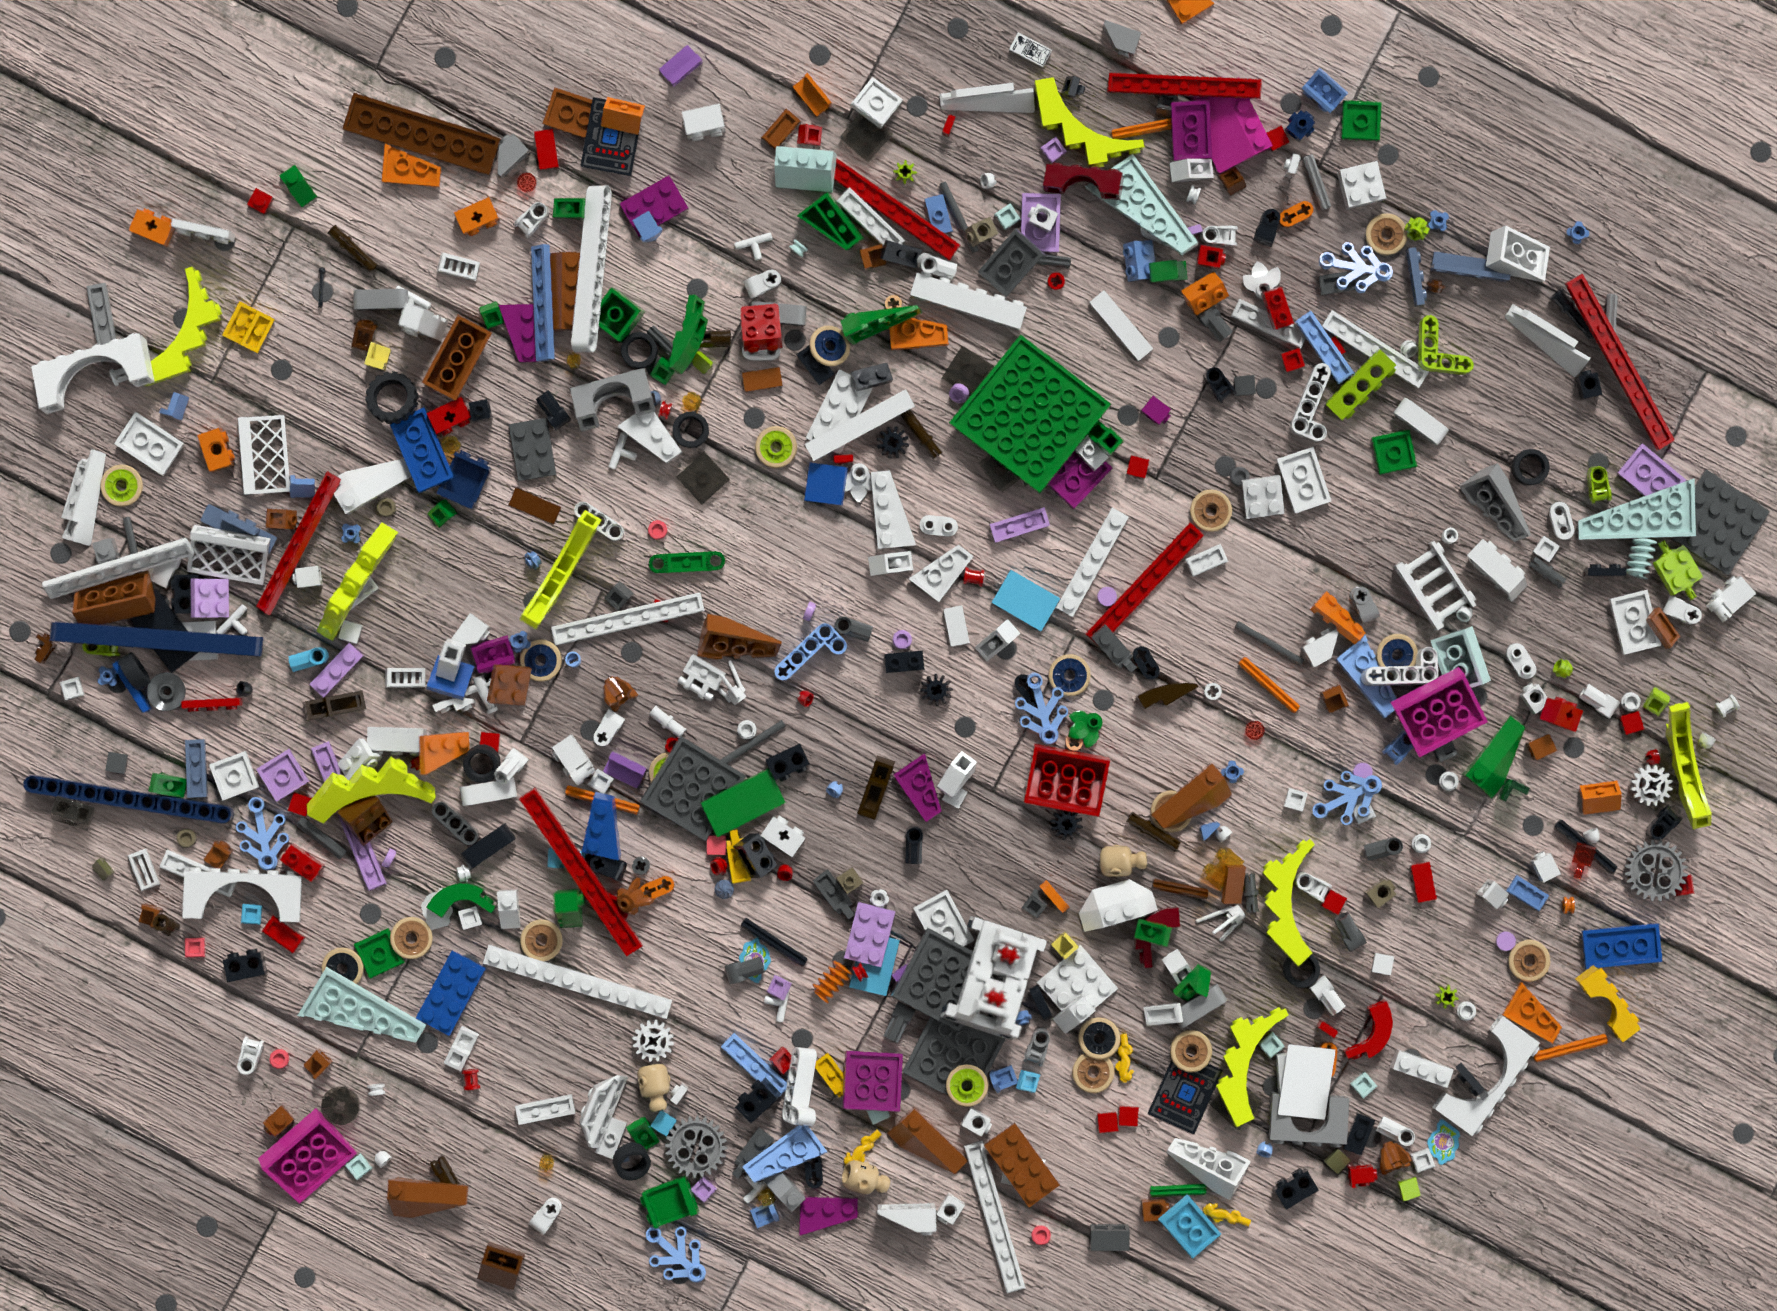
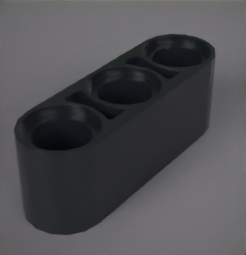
M504 823L463 851L460 856L471 870L514 841L516 837L507 824Z

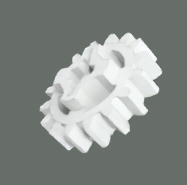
M1645 765V770L1639 767L1640 773H1633V776L1636 778L1635 780H1630L1634 784V787H1631L1630 790L1636 792L1633 797H1640L1639 803L1645 800V805L1647 806L1651 802L1653 806H1657V801L1664 803L1663 797L1669 798L1670 796L1667 791L1673 789L1668 787V784L1673 782L1672 780H1667L1670 774H1663L1664 768L1662 767L1657 770V765H1653L1652 769L1649 765ZM1654 772L1659 776L1652 778L1648 773ZM1642 779V785L1639 787V782ZM1649 781L1655 782V784H1653L1654 789L1648 788V786L1650 785ZM1663 783V790L1661 792L1660 788L1661 784ZM1651 793L1654 798H1647L1644 795Z
M647 1020V1026L641 1023V1030H635L638 1036H633L632 1038L637 1041V1043L633 1044V1047L639 1048L636 1054L642 1053V1059L648 1056L649 1062L652 1061L653 1057L659 1061L660 1056L667 1057L666 1051L671 1053L672 1050L669 1048V1045H674V1042L670 1041L674 1034H668L671 1028L665 1029L664 1022L658 1025V1020H655L654 1024ZM650 1028H657L661 1031L652 1032ZM643 1033L646 1039L641 1045V1035ZM650 1036L652 1038L660 1036L656 1042L657 1045L652 1043L646 1046L650 1041ZM666 1037V1045L663 1048L661 1040ZM654 1049L657 1053H649L647 1050Z

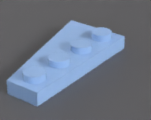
M1364 635L1360 641L1350 646L1335 660L1379 714L1386 718L1394 711L1390 702L1396 700V697L1390 686H1366L1362 683L1360 677L1365 669L1379 667L1376 656ZM1369 674V677L1375 679L1379 677V675Z
M798 1125L745 1164L743 1169L751 1180L756 1183L827 1153V1150L809 1126Z

